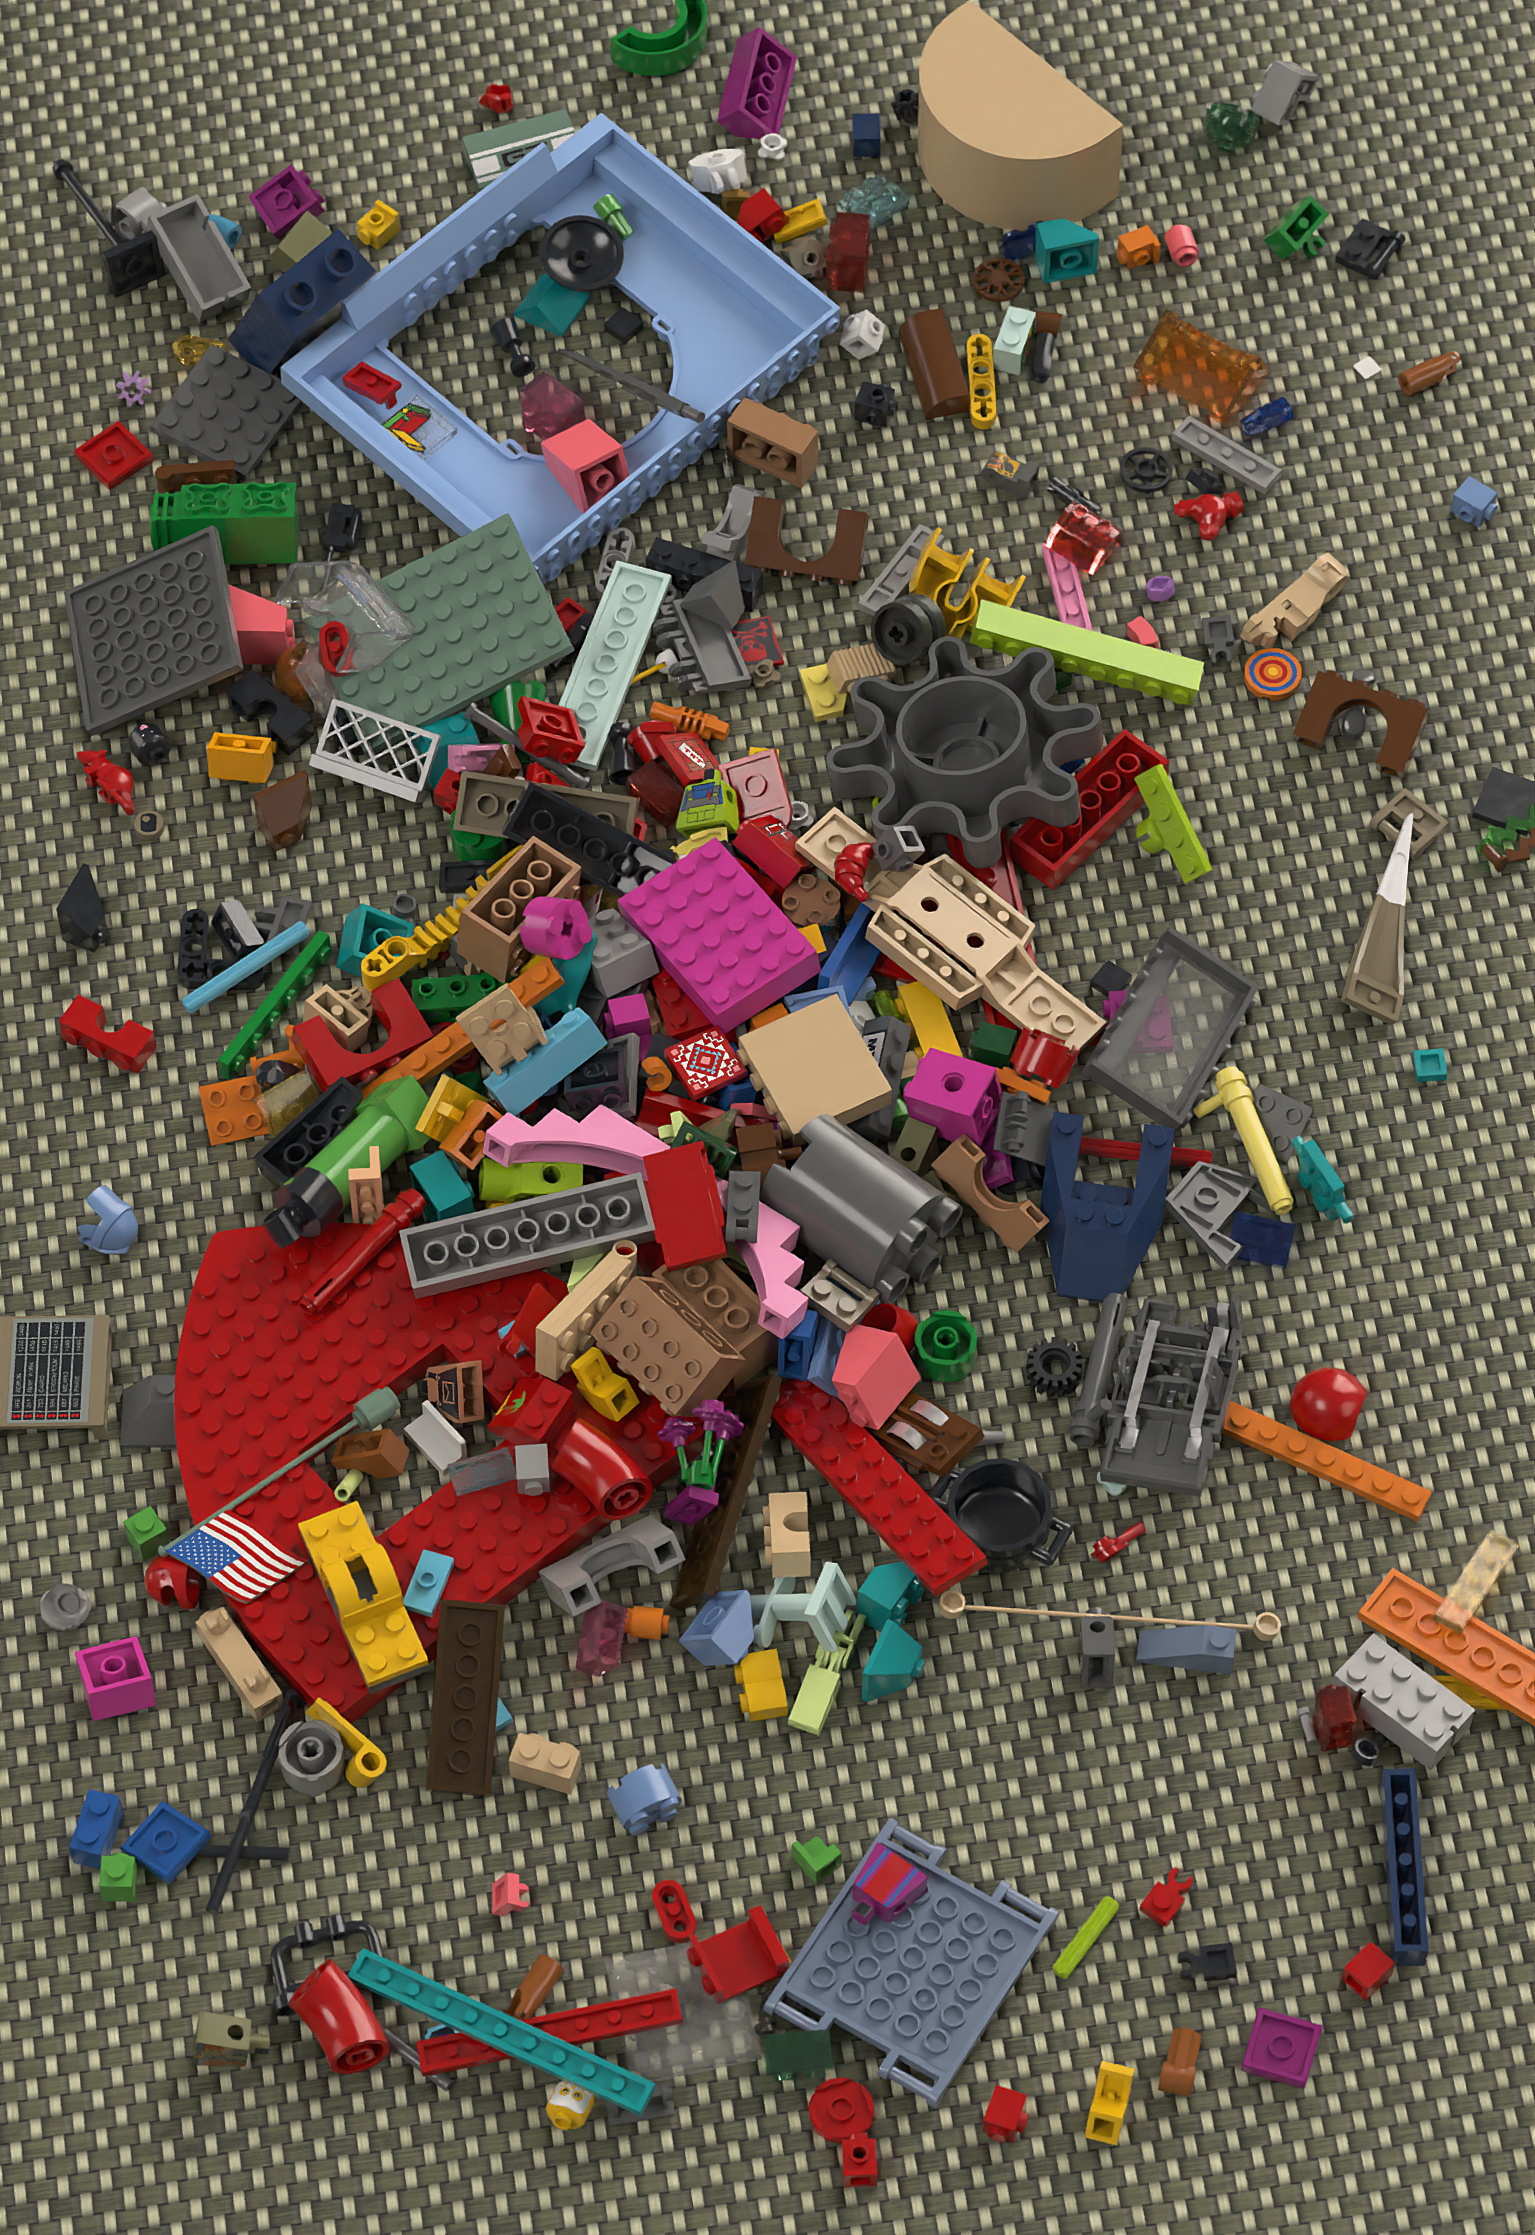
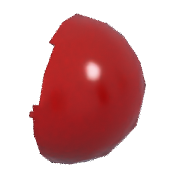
M1324 1367L1312 1370L1298 1380L1291 1393L1289 1407L1293 1420L1309 1435L1327 1441L1349 1439L1354 1432L1367 1396V1391L1358 1378L1349 1372L1339 1368Z

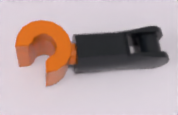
M654 1056L644 1059L641 1064L645 1071L650 1075L657 1074L656 1076L649 1077L646 1081L650 1090H664L669 1094L693 1101L678 1076L670 1072L661 1058ZM710 1093L700 1098L697 1103L710 1106L713 1101L716 1102L718 1100V1097Z

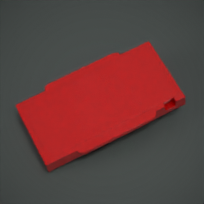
M703 1141L643 1156L648 1179L644 1187L655 1226L654 1235L656 1242L662 1245L668 1272L728 1257L723 1232L725 1219L716 1177L712 1165H709Z

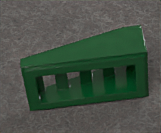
M683 1121L670 1149L680 1147L687 1133L692 1134L693 1137L689 1144L695 1143L700 1139L705 1144L706 1150L709 1145L714 1148L708 1162L709 1165H712L715 1176L724 1179L739 1148ZM719 1152H722L725 1155L720 1165L715 1163Z

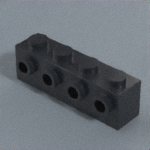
M656 537L646 557V568L671 575V584L675 588L689 592L694 584L727 565L731 560ZM736 562L744 610L753 613L763 592V570Z

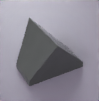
M735 560L694 584L681 602L680 607L732 630L745 609Z

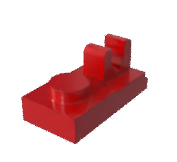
M362 361L342 377L345 387L362 396H366L378 405L385 403L387 410L392 409L398 403L395 393L401 389V382Z

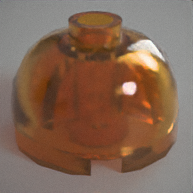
M301 641L285 649L277 658L275 666V683L277 687L290 698L298 701H308L321 697L327 693L329 688L324 689L325 681L329 680V674L323 665L319 651L317 649L312 651L307 646L310 644L307 641Z

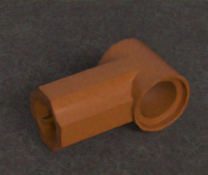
M1184 2027L1173 2030L1167 2061H1164L1158 2091L1191 2098L1197 2070L1195 2063L1201 2044V2034H1198L1193 2029Z

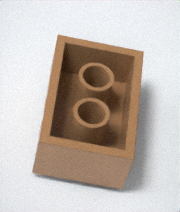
M745 397L728 419V456L798 488H803L818 466V430H815L808 424H802L793 420L784 413L771 410L760 402L752 401Z

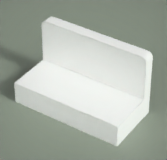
M426 1400L422 1403L423 1414L404 1428V1434L441 1475L445 1476L468 1458L466 1441L435 1407Z

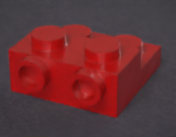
M521 696L517 707L523 723L517 732L523 750L539 758L545 756L552 757L562 764L575 763L585 744L573 709Z

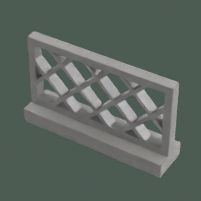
M332 699L316 753L312 754L309 765L413 802H424L427 793L425 787L442 735L338 699ZM339 707L347 709L353 720L342 727H339L335 718ZM355 713L361 714L363 716L357 718ZM370 717L375 720L379 731L366 737L360 722ZM382 722L387 723V724H390V725H388V726H386V727L384 728ZM355 725L362 740L348 746L342 731ZM394 727H399L406 740L393 746L387 731ZM408 731L416 733V735L411 737ZM382 734L388 749L375 755L369 740ZM338 735L344 749L335 754L325 751L328 739ZM421 736L432 739L429 751L419 755L413 741ZM364 744L370 759L362 763L356 762L351 750ZM409 744L415 758L402 765L395 750ZM346 753L348 758L342 757L341 755ZM391 753L397 768L385 772L382 770L377 759ZM373 762L375 768L368 766V764ZM416 762L422 771L418 783L409 780L404 768ZM400 772L402 777H399L394 774Z

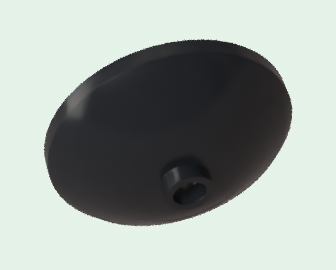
M574 215L557 221L547 230L542 239L540 258L545 272L555 283L571 291L591 292L609 285L617 277L623 265L624 249L619 235L609 224L592 216ZM583 261L585 262V264L579 265L576 262Z

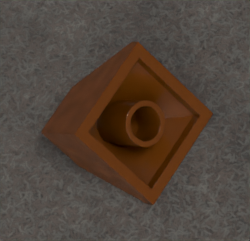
M306 770L298 772L253 795L258 828L274 852L283 848H289L301 840L312 808L309 779Z

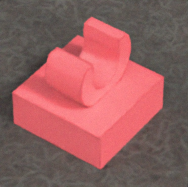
M507 1872L492 1884V1914L504 1917L512 1910L519 1912L529 1906V1902L519 1899V1895L529 1891V1887L523 1883L519 1884L518 1874Z

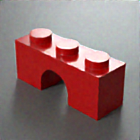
M78 994L59 1019L63 1039L71 1045L78 1044L88 1049L95 1057H104L112 1061L122 1070H130L138 1074L157 1048L154 1031L128 1019L120 1030L105 1032L101 1030L106 1024L104 1007Z

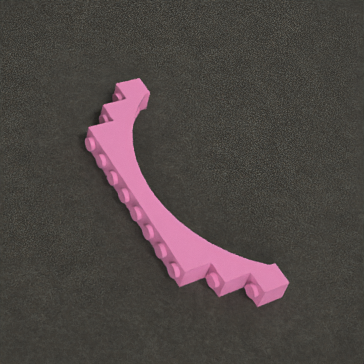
M600 1104L580 1123L554 1108L534 1127H531L508 1112L486 1131L483 1153L506 1168L515 1163L567 1162L611 1169L627 1175L641 1172L642 1179L648 1181L643 1156L668 1150L670 1146ZM715 1176L725 1219L723 1232L726 1236L729 1182ZM759 1201L757 1243H748V1240H735V1243H731L745 1261L756 1285L761 1306L757 1324L784 1339L804 1320L809 1300L807 1296L794 1289L800 1283L804 1261L790 1253L796 1247L800 1226Z

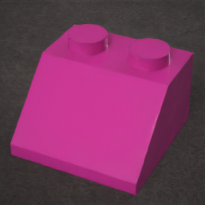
M137 1636L75 1652L85 1698L93 1722L156 1706L152 1677Z

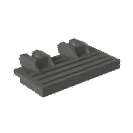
M683 599L673 600L672 604L660 606L659 611L663 619L653 622L651 629L653 634L659 635L656 639L659 648L675 647L681 660L671 664L670 668H668L670 676L677 677L674 682L677 691L693 690L695 695L750 686V674L730 629L681 608L680 605Z

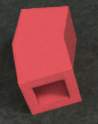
M1142 616L1127 624L1126 635L1134 643L1158 649L1159 640L1154 629Z

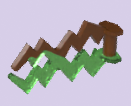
M1529 805V819L1507 815L1506 829L1488 826L1486 838L1480 842L1477 851L1494 865L1498 873L1509 863L1530 860L1528 848L1535 849V805ZM1516 829L1530 831V838L1519 836V851L1505 848L1506 855L1501 856L1491 846L1492 844L1502 847L1501 839L1515 842Z

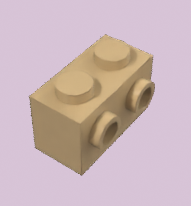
M519 1733L509 1758L510 1777L570 1795L582 1767L580 1750H577L573 1745L564 1742L559 1744L549 1742L544 1737L534 1733L528 1735Z

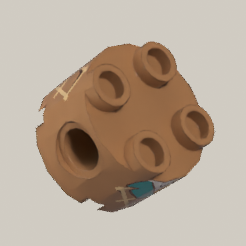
M803 874L791 886L785 889L782 896V912L797 929L817 923L820 931L834 937L840 927V892L827 880L814 877L811 874Z

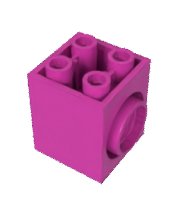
M930 1047L925 1058L922 1057L919 1060L912 1082L909 1081L906 1084L903 1097L906 1100L908 1115L913 1119L936 1127L938 1137L955 1141L965 1133L980 1148L999 1112L1002 1090L995 1067Z

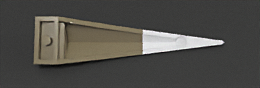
M1413 813L1406 816L1347 969L1345 975L1346 983L1341 1002L1390 1025L1398 1022L1404 998V918Z

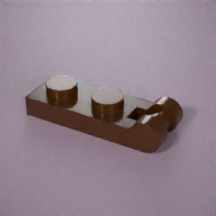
M234 460L163 465L155 470L159 494H164V492L173 494L174 491H180L182 485L194 483L200 485L237 484Z

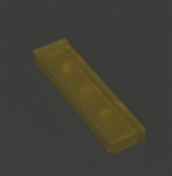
M1491 1529L1435 1612L1433 1620L1462 1634L1517 1552L1519 1544Z

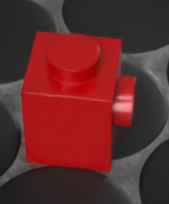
M996 2085L983 2119L982 2132L986 2133L994 2141L1006 2142L1007 2140L1014 2143L1017 2133L1023 2134L1028 2122L1029 2114L1025 2113L1028 2095Z

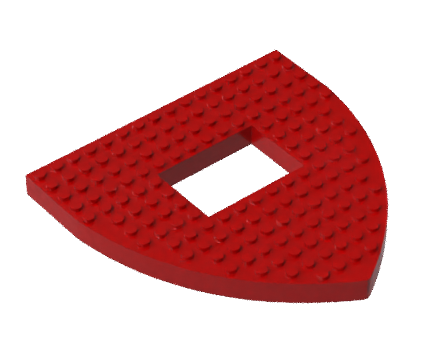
M331 1223L317 1237L307 1238L301 1235L297 1240L284 1248L278 1247L263 1226L232 1229L215 1233L203 1257L189 1299L181 1332L175 1373L174 1416L177 1454L193 1526H196L354 1420L352 1413L355 1412L353 1405L376 1389L380 1388L382 1390L385 1387H389L397 1397L424 1377L429 1367L438 1366L444 1361L448 1364L482 1360L483 1401L497 1414L520 1379H528L529 1375L536 1368V1359L529 1352H526L517 1359L509 1352L503 1357L496 1349L501 1340L498 1336V1330L516 1319L534 1284L539 1283L558 1303L569 1294L568 1284L540 1269L416 1299L400 1233H398L320 1312L308 1315L298 1305V1302L301 1300L300 1295L372 1224ZM597 1340L593 1343L592 1347L598 1348L596 1346ZM603 1351L601 1352L612 1372L628 1380L640 1402L618 1422L605 1417L589 1404L576 1386L579 1384V1381L572 1369L569 1372H565L557 1381L551 1379L554 1383L573 1392L574 1410L547 1449L550 1492H543L536 1496L518 1494L515 1446L518 1445L505 1439L378 1537L373 1535L375 1542L383 1546L399 1582L403 1599L424 1549L454 1558L453 1568L433 1618L406 1610L428 1658V1662L431 1663L436 1658L441 1599L505 1605L541 1577L538 1571L566 1558L614 1521L603 1518L579 1489L551 1470L560 1449L578 1418L593 1425L621 1446L644 1471L652 1483L653 1490L681 1469L678 1452L674 1450L673 1443L661 1441L660 1437H658L657 1433L664 1428V1423L669 1418L683 1417L686 1422H692L693 1426H695L696 1431L691 1433L689 1438L685 1439L686 1448L684 1451L687 1463H689L703 1452L706 1432L703 1430L704 1421L699 1417L688 1416L686 1418L684 1416H671L660 1407L661 1401L658 1398L645 1393L638 1386L640 1381L634 1375H628L617 1366L619 1361L612 1354L607 1355ZM356 1425L355 1427H353L352 1429H350L349 1431H347L346 1433H344V1434L341 1435L340 1437H343V1436L347 1435L349 1432H351L353 1429H355L358 1425ZM715 1432L712 1433L711 1445L716 1442L717 1435ZM338 1437L230 1510L256 1524L284 1548L300 1557L308 1559L309 1562L248 1604L237 1601L223 1593L220 1589L219 1591L254 1648L290 1687H295L302 1693L305 1699L304 1703L310 1708L320 1697L337 1710L346 1721L352 1724L407 1680L369 1694L299 1533V1523L345 1506V1503L335 1497V1493L308 1465V1463L338 1442Z

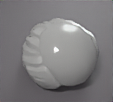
M63 1583L56 1585L47 1591L40 1601L42 1619L49 1627L57 1631L76 1629L81 1623H84L91 1610V1602L86 1592L72 1584Z

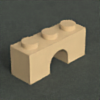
M806 1492L769 1493V1506H763V1525H770L764 1526V1545H771L765 1546V1564L772 1565V1578L811 1576Z

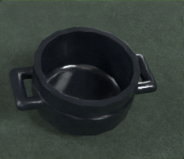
M984 1459L967 1467L963 1472L953 1468L943 1478H938L929 1493L930 1498L986 1555L988 1564L981 1569L987 1571H1014L1033 1562L1034 1559L1047 1566H1051L1057 1560L1073 1532L1072 1525L1053 1516L1050 1491L1042 1477L1026 1464L1011 1459ZM954 1481L947 1502L941 1500L950 1482ZM1052 1529L1058 1533L1049 1549L1045 1551L1044 1548Z

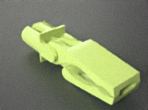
M850 1609L846 1610L845 1616L848 1624L845 1631H835L833 1636L837 1646L835 1653L824 1651L819 1644L815 1656L817 1661L815 1665H809L788 1719L789 1726L819 1736L840 1689V1673L842 1668H847L851 1656L854 1654L855 1643L866 1619L864 1614H858L851 1634L848 1637L855 1612Z

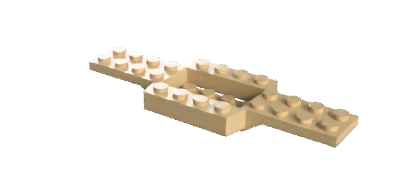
M834 806L796 842L795 849L835 880V859L847 845L865 842L874 843L877 840ZM876 854L872 860H869L868 870L863 878V888L867 891L869 898L862 903L874 911L875 915L867 927L865 939L955 1011L981 997L1020 1029L1023 1030L1024 1026H1028L1031 1034L1035 1028L1065 1040L1064 1046L1069 1047V1050H1071L1073 1045L1080 1049L1079 1053L1105 1028L1106 1021L1041 971L1028 955L1025 949L1033 936L1035 924L948 855L943 854L923 866L913 863V866L904 872L883 871ZM925 900H932L936 902L938 909L933 912L925 911L921 903ZM895 909L899 911L902 917L909 919L925 935L930 936L944 947L947 953L954 955L963 962L970 971L975 972L976 978L893 913ZM970 936H978L982 939L983 946L980 948L970 947L966 940Z

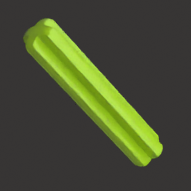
M1109 1896L1102 1899L1054 1963L1052 1971L1062 1979L1069 1977L1118 1911L1119 1904L1117 1901Z

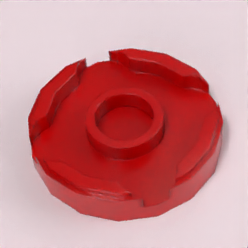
M846 2077L831 2078L820 2084L810 2098L808 2106L810 2124L815 2132L826 2141L842 2144V2140H848L850 2134H866L872 2126L875 2115L873 2097L868 2089L861 2083L858 2084Z

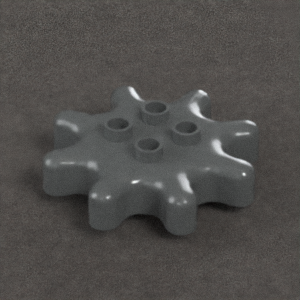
M952 636L942 637L935 640L929 647L930 671L919 682L908 686H898L879 677L866 676L860 678L852 685L850 694L855 719L859 726L872 734L864 740L834 747L827 755L826 764L830 785L837 796L843 799L876 796L883 799L871 814L874 838L876 840L881 838L880 835L883 831L893 826H914L920 839L932 833H947L956 836L961 841L964 856L970 865L975 868H989L994 866L1001 857L1000 832L1010 822L1023 817H1033L1051 826L1062 828L1071 826L1077 821L1081 813L1078 783L1075 777L1059 769V767L1070 761L1095 756L1101 750L1103 734L1100 713L1096 707L1087 703L1054 706L1046 703L1056 690L1054 661L1051 653L1046 649L1032 647L1022 651L1005 668L982 670L970 664L963 641Z

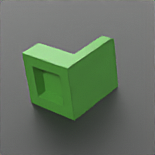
M818 1836L803 1846L798 1841L792 1844V1857L815 1884H818L842 1866V1853L834 1844L827 1847Z

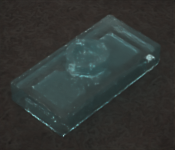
M508 1447L447 1464L456 1496L517 1479V1473Z

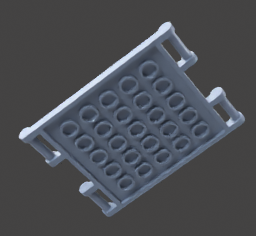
M890 1818L766 2001L763 2010L770 2015L777 2014L812 2034V2039L819 2043L825 2039L832 2024H837L888 2053L878 2070L877 2076L884 2080L889 2078L926 2099V2104L936 2108L948 2086L1045 1936L1055 1925L1060 1911L1053 1907L1048 1909L1013 1890L1012 1885L1004 1880L1001 1881L990 1897L937 1867L941 1864L947 1853L945 1847L939 1844L934 1846L900 1827V1822ZM890 1839H897L898 1841L924 1854L928 1857V1859L924 1860L920 1858L919 1856L911 1853L910 1851L890 1841ZM879 1842L927 1875V1889L924 1895L893 1921L885 1922L874 1915L866 1925H863L856 1921L851 1914L858 1904L852 1898L853 1884L874 1846ZM1006 1900L1039 1918L1041 1922H1035L1002 1902ZM785 1995L821 2015L822 2018L819 2023L783 2003L782 2000ZM900 2060L937 2082L932 2088L895 2067V2065Z

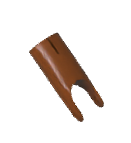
M1451 351L1428 359L1399 373L1398 382L1402 391L1407 396H1412L1441 382L1446 376L1456 371V364L1460 361V355L1455 351Z
M540 1954L516 1989L505 2014H512L513 2018L518 2020L530 2018L541 2007L564 1972L563 1967L553 1958Z

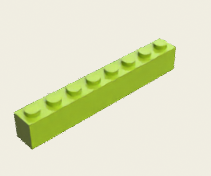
M981 600L969 640L970 644L977 645L983 649H992L1006 653L1011 657H1017L1026 649L1040 647L1051 653L1054 667L1065 672L1077 673L1090 677L1093 680L1109 682L1121 688H1130L1144 692L1149 696H1158L1178 704L1190 706L1199 691L1204 662L985 600Z

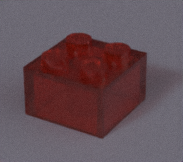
M837 211L836 223H830L829 239L833 240L827 245L826 261L831 262H827L826 278L831 279V290L864 293L870 253V214Z

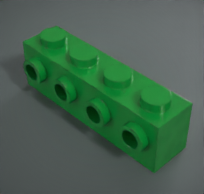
M487 972L480 975L465 976L456 974L451 977L441 978L424 977L412 980V998L427 1025L442 1022L455 1023L458 1015L504 984ZM520 975L516 977L512 976L506 983H511Z

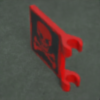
M770 616L738 621L731 633L746 667L751 664L756 665L762 662L763 659H771L773 667L784 665Z

